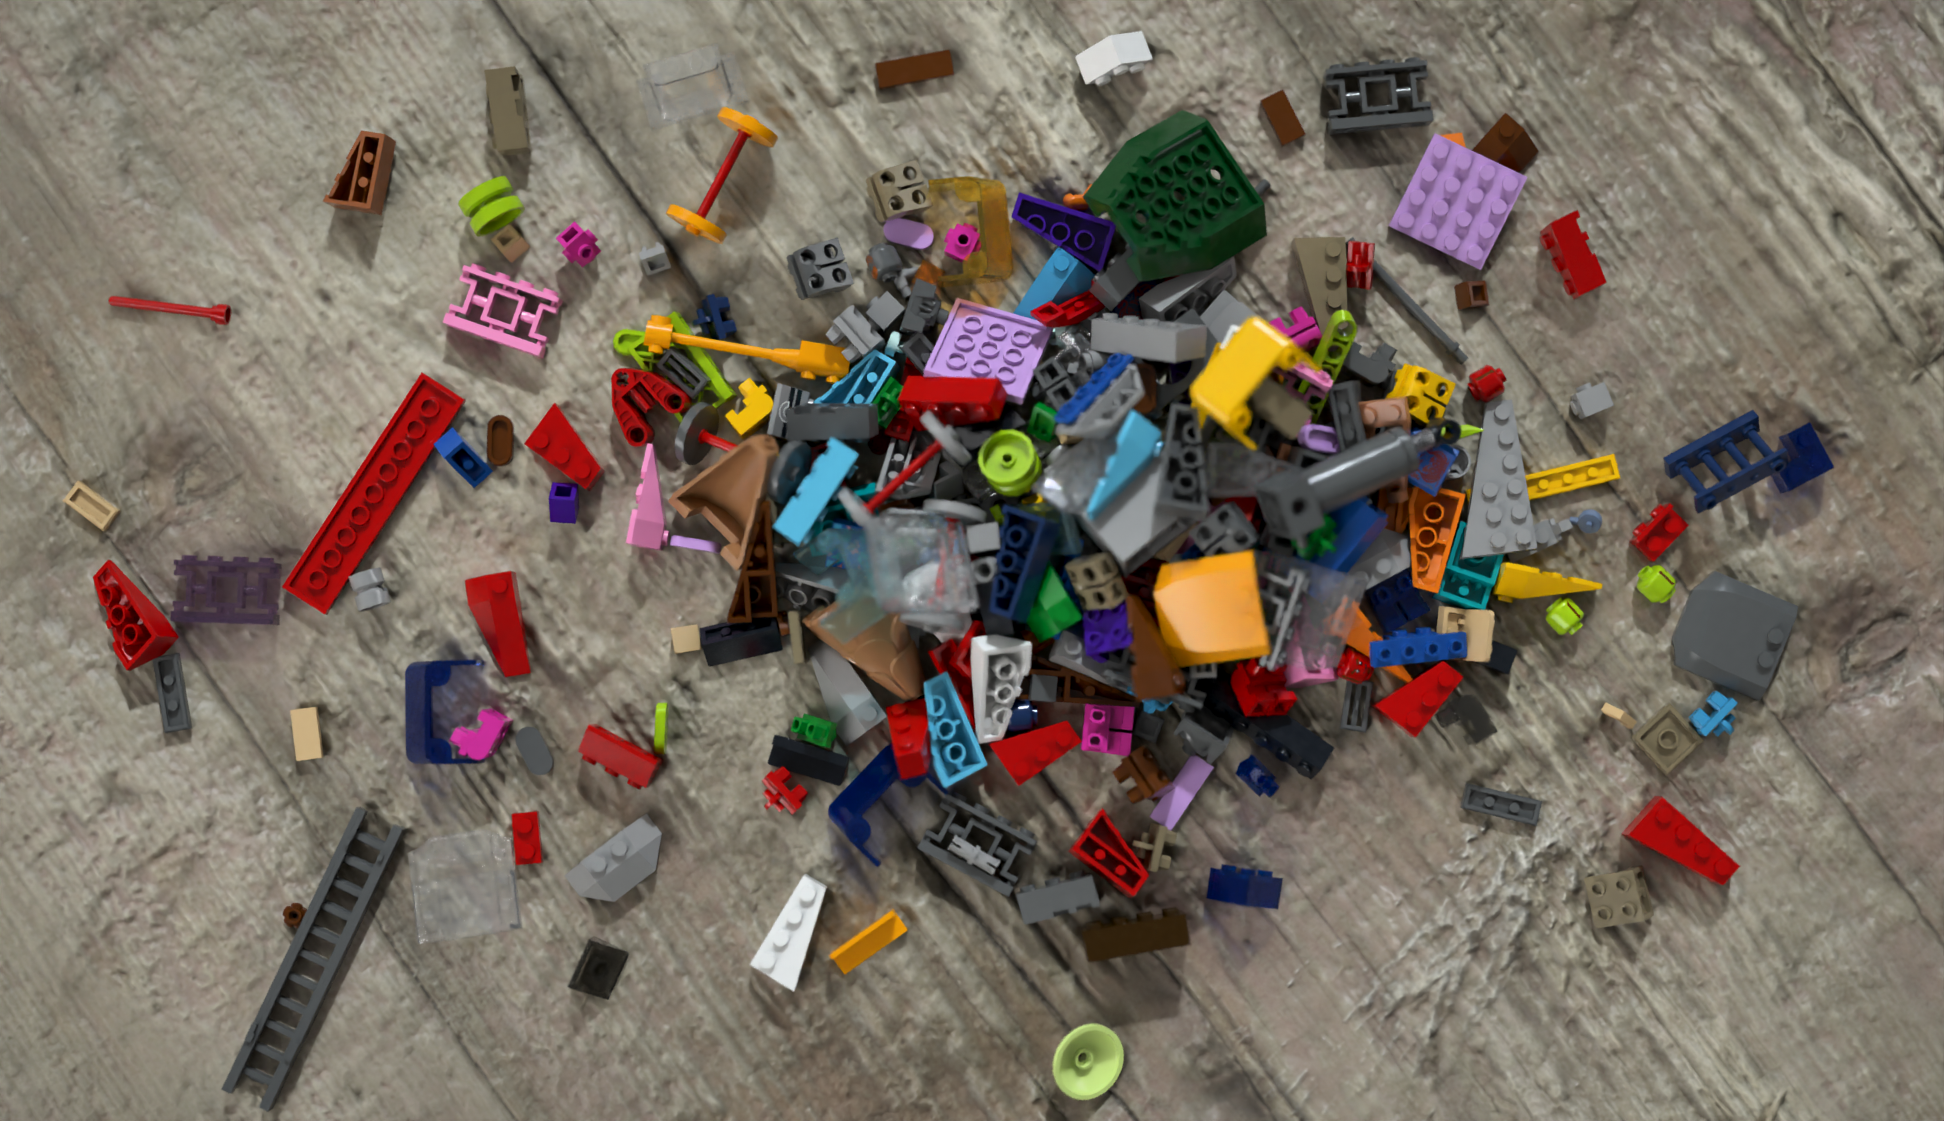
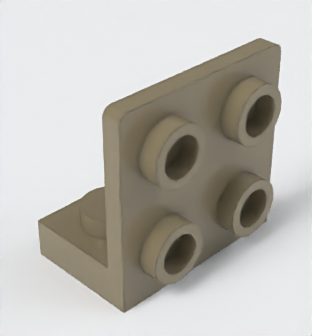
M1642 865L1632 866L1625 871L1589 876L1584 879L1596 928L1645 921L1654 916Z

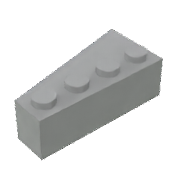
M1103 313L1102 318L1092 319L1091 350L1115 354L1120 353L1122 355L1132 354L1135 357L1168 362L1205 357L1207 326L1179 322H1161L1158 319L1139 320L1137 316L1118 318V314Z

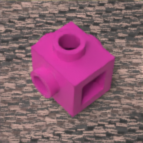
M575 221L556 237L565 248L562 251L564 256L571 263L577 261L582 268L587 263L592 262L596 255L601 252L595 244L598 241L595 235L589 229L584 232Z
M957 223L955 229L950 228L944 242L948 243L944 250V255L968 265L972 255L977 257L983 244L979 241L980 234L977 233L978 229L968 223H964L963 226ZM962 240L967 241L966 244H960L959 242Z

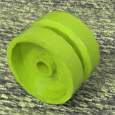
M499 176L478 185L466 193L458 202V206L466 217H472L469 224L477 236H485L500 230L517 219L525 210L518 196H510L513 187L506 176Z
M1015 430L999 431L991 435L983 443L979 451V466L990 486L999 494L1006 496L1022 495L1030 491L1037 484L1041 476V460L1030 439L1021 432Z

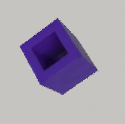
M552 482L549 495L550 522L576 524L580 508L578 484Z

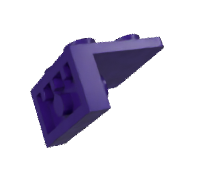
M1126 598L1113 608L1083 610L1085 648L1088 657L1099 663H1104L1109 660L1110 651L1130 647L1129 643H1132L1134 633L1128 627Z

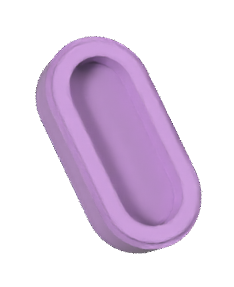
M897 218L887 221L884 225V236L893 244L925 250L933 243V231L926 224Z
M1310 424L1304 425L1298 434L1299 445L1305 450L1324 454H1335L1340 451L1336 428Z
M676 535L671 536L670 541L671 546L720 554L722 547L721 543Z

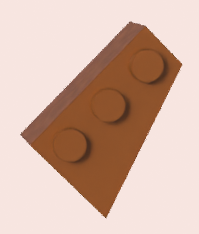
M361 130L346 157L347 162L340 174H337L334 179L336 182L329 195L326 194L323 202L334 208L382 215L396 141L386 134Z

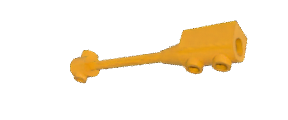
M651 315V320L647 321L644 345L649 346L648 352L663 354L664 349L669 350L670 342L765 358L800 372V378L815 380L816 375L826 377L825 382L830 384L839 382L849 371L850 363L841 353L846 349L844 347L801 340L799 350L767 349L672 332L673 324H671V318Z

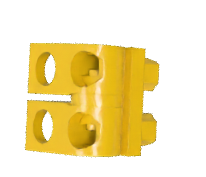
M1404 364L1402 369L1397 370L1394 376L1395 387L1392 392L1387 393L1385 399L1407 396L1410 418L1416 424L1426 427L1430 421L1428 419L1432 409L1436 411L1435 417H1443L1446 408L1440 404L1448 405L1456 383L1425 368ZM1445 386V393L1439 397L1441 387Z
M748 378L738 386L740 393L745 398L742 401L746 408L738 414L732 409L725 415L728 423L743 441H746L770 421L773 408V400L769 396L767 389L763 384L757 387L751 378Z

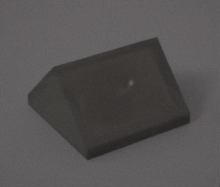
M593 936L588 940L567 987L609 1000L630 953Z

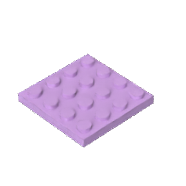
M1434 133L1388 226L1481 270L1528 177Z
M957 298L926 364L924 377L999 378L1008 393L1006 400L1022 405L1035 376L1032 370L1039 366L1054 327H1046L1038 320Z

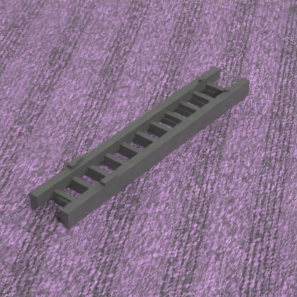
M356 807L221 1089L229 1094L233 1093L243 1073L254 1081L263 1085L267 1084L269 1086L259 1105V1108L267 1112L273 1109L407 829L395 824L386 841L360 829L368 813L362 807ZM355 839L381 851L377 856L375 864L349 853ZM343 863L369 874L364 887H360L338 876ZM332 886L358 898L352 911L327 900ZM321 909L347 921L341 935L315 924ZM310 933L336 944L329 959L303 948ZM299 955L325 967L318 983L292 971ZM288 979L314 991L307 1006L281 995ZM276 1003L302 1014L296 1030L270 1018ZM265 1026L291 1038L285 1053L259 1042ZM254 1050L280 1061L273 1077L247 1065Z

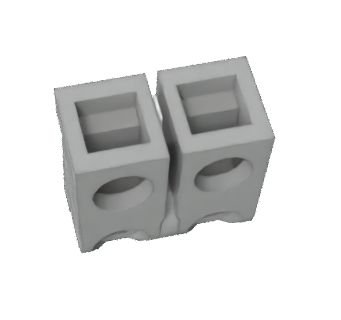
M851 305L840 316L833 320L834 325L826 333L827 338L834 345L838 344L844 337L851 343L841 352L850 364L860 357L865 358L874 349L881 351L886 346L884 339L854 305Z

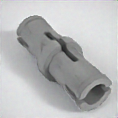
M955 835L952 841L960 845L961 848L951 843L948 850L967 859V863L970 865L974 863L993 875L996 868L990 866L987 862L998 867L1000 860L980 850V846L976 845L975 847Z

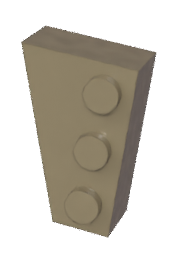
M1266 375L1243 404L1289 439H1295L1312 415V412L1307 409L1309 405L1299 397L1293 398L1287 393L1288 390L1283 385L1273 382Z

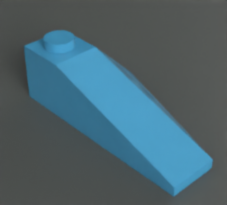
M1058 246L1013 314L1036 320L1031 316L1030 311L1049 301L1058 306L1088 291L1092 287L1091 280L1095 275L1078 259Z

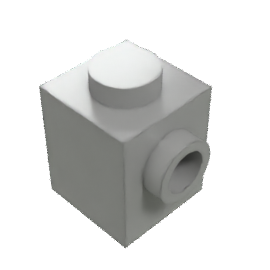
M888 291L880 298L874 297L866 306L868 309L866 316L869 318L867 321L876 332L881 330L884 334L906 312L905 308Z
M1604 382L1593 387L1591 383L1577 387V393L1570 396L1572 399L1570 401L1571 409L1576 416L1579 415L1580 420L1614 406Z

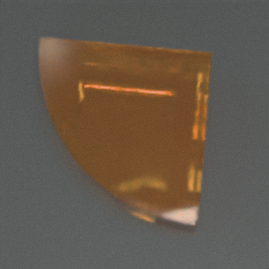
M923 260L912 283L915 284L916 278L930 284L936 283L944 277L946 271Z

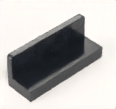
M776 617L752 618V622H725L700 628L702 648L707 664L710 667L783 650Z
M777 734L774 735L773 746L768 759L769 765L779 768L785 767L788 771L837 786L842 784L849 756Z

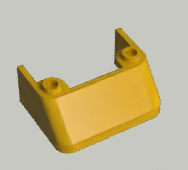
M1250 317L1191 387L1190 394L1192 400L1232 438L1254 451L1257 446L1242 433L1251 418L1249 409L1243 404L1276 363L1286 370L1295 368L1299 363L1316 373H1319L1321 368L1299 346L1259 317Z

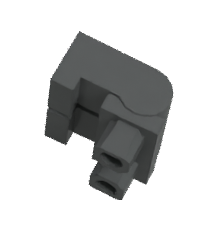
M838 237L801 248L786 257L789 273L793 275L797 287L796 292L801 300L834 291L835 293L844 291L854 284L847 262L841 263L845 260V256ZM831 247H833L834 250H835V252H836L835 257H834V254H833V252H832ZM840 271H841V272L843 273V275H844V281L842 280Z
M1353 341L1339 372L1366 387H1373L1383 382L1387 378L1388 373L1392 372L1396 366L1391 361L1397 349L1383 343L1382 346H1378L1375 352L1365 356L1359 353L1362 346Z
M1053 356L1032 370L1039 381L1029 390L1038 402L1048 396L1052 402L1046 406L1059 412L1061 406L1068 403L1076 395L1078 390L1076 385L1066 372L1063 364L1056 357Z
M1234 501L1223 505L1207 517L1206 521H1202L1188 532L1202 551L1209 549L1204 553L1207 557L1245 552L1262 538Z

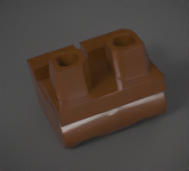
M1142 746L1121 759L1122 764L1112 772L1120 784L1131 777L1136 783V786L1126 792L1133 804L1145 799L1156 802L1175 789V786L1165 771L1160 768L1161 765L1147 746Z

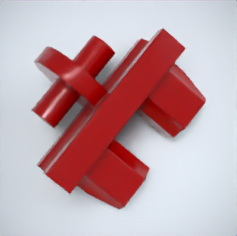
M1348 242L1346 264L1347 288L1372 289L1375 243Z
M781 767L774 773L770 771L761 781L768 788L762 793L768 800L764 807L768 810L773 805L778 812L786 808L793 815L802 806L801 803L808 795V792L801 785H797L791 792L784 784L792 776L785 767Z

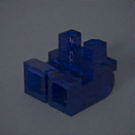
M1407 568L1368 588L1364 592L1383 634H1387L1431 610L1426 601L1423 600L1418 588L1413 587L1412 577Z

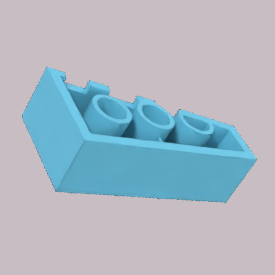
M833 437L828 442V447L824 454L818 457L811 469V473L803 480L797 490V494L795 497H792L773 526L775 532L798 547L802 542L808 543L815 532L811 529L816 520L820 523L829 511L826 505L830 499L836 501L838 493L843 489L840 484L845 477L850 480L858 468L854 465L858 454Z

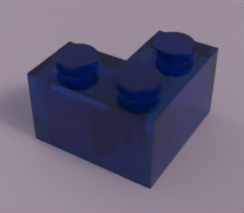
M1810 422L1779 436L1791 460L1788 461L1789 466L1779 473L1772 474L1771 477L1781 494L1791 491L1835 468Z
M1222 864L1221 869L1210 868L1207 899L1248 907L1279 908L1283 878L1273 877L1272 871L1241 868V872L1236 871L1237 866Z

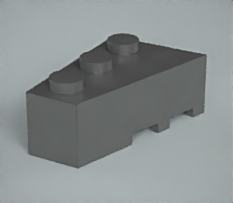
M804 403L786 409L787 441L806 440L808 442H816L833 437L839 442L846 441V439H854V442H869L871 437L879 435L877 404Z
M1081 870L1070 873V878L1060 881V877L1045 880L1044 886L1036 888L1035 884H1029L1020 887L1021 892L1016 893L1024 925L1055 918L1066 913H1075L1088 907H1100L1092 875L1090 873L1085 874V871Z

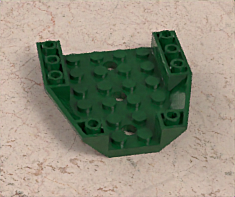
M1184 110L1177 112L1126 141L1083 196L1097 218L1106 212L1108 213L1134 252L1126 262L1140 282L1211 270L1267 236L1264 202L1210 122L1205 118ZM1211 169L1216 170L1220 174V180L1212 176ZM1174 191L1182 194L1183 201H1179L1174 197ZM1136 213L1142 214L1146 219V223L1139 222L1136 218Z

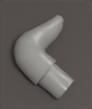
M918 267L902 269L897 273L898 278L894 280V283L903 298H907L912 293L906 279L915 275L919 270Z

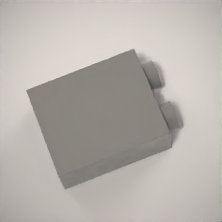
M1129 411L1127 416L1111 429V433L1103 439L1085 438L1073 448L1070 444H1061L1047 456L1045 464L1048 467L1044 470L1047 488L1059 502L1063 503V507L1102 552H1111L1116 567L1124 578L1199 521L1153 512L1163 450L1159 457L1154 456L1151 464L1095 520L1088 519V506L1101 478L1106 479L1108 476L1105 474L1107 462L1110 456L1117 455L1119 444L1117 439L1130 414Z

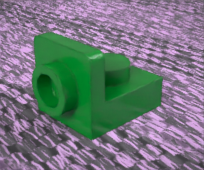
M1039 402L1034 406L1027 432L1036 436L1039 440L1050 443L1057 437L1055 430L1058 427V423L1053 418L1058 412Z

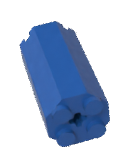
M1365 496L1326 514L1337 523L1332 531L1337 536L1332 543L1337 548L1335 553L1327 550L1323 557L1315 554L1310 562H1308L1295 549L1292 555L1279 568L1287 576H1289L1291 568L1294 566H1298L1302 570H1310L1309 578L1312 579V584L1308 593L1321 603L1326 600L1388 524L1385 520L1389 516L1372 503L1366 505L1369 500ZM1313 530L1310 531V532L1306 535V537H1309L1310 534L1313 532Z

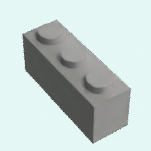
M997 522L967 526L966 533H962L964 552L969 551L972 556L1000 552L1001 545Z

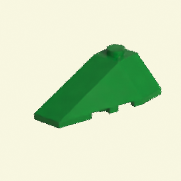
M1049 560L1027 620V624L1039 643L1059 633L1083 617V613Z

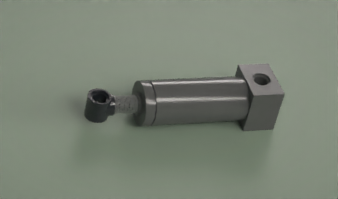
M1435 417L1428 422L1424 430L1412 436H1409L1400 427H1393L1303 471L1294 473L1284 470L1253 485L1270 533L1295 539L1299 549L1307 548L1308 542L1305 534L1325 525L1322 516L1416 472L1419 468L1418 453L1431 447L1436 448L1442 444L1453 445L1459 440L1461 436L1459 423L1452 419ZM1445 426V433L1442 436V429Z

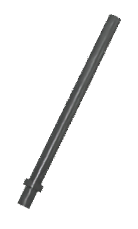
M1353 237L1346 242L1347 247L1349 241H1356ZM1374 260L1373 274L1447 350L1446 353L1448 355L1451 354L1462 365L1468 357L1459 348L1460 344L1457 341L1454 343Z

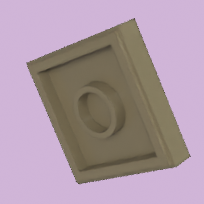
M798 611L788 612L794 664H806L807 657L802 614Z
M1671 703L1665 704L1630 737L1665 775L1674 770L1705 741Z

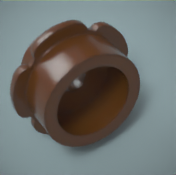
M292 903L291 906H286L283 910L284 923L288 927L294 926L299 928L307 909L300 903ZM294 913L297 914V918L293 917Z

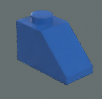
M453 427L434 443L442 457L473 488L493 472L488 464Z

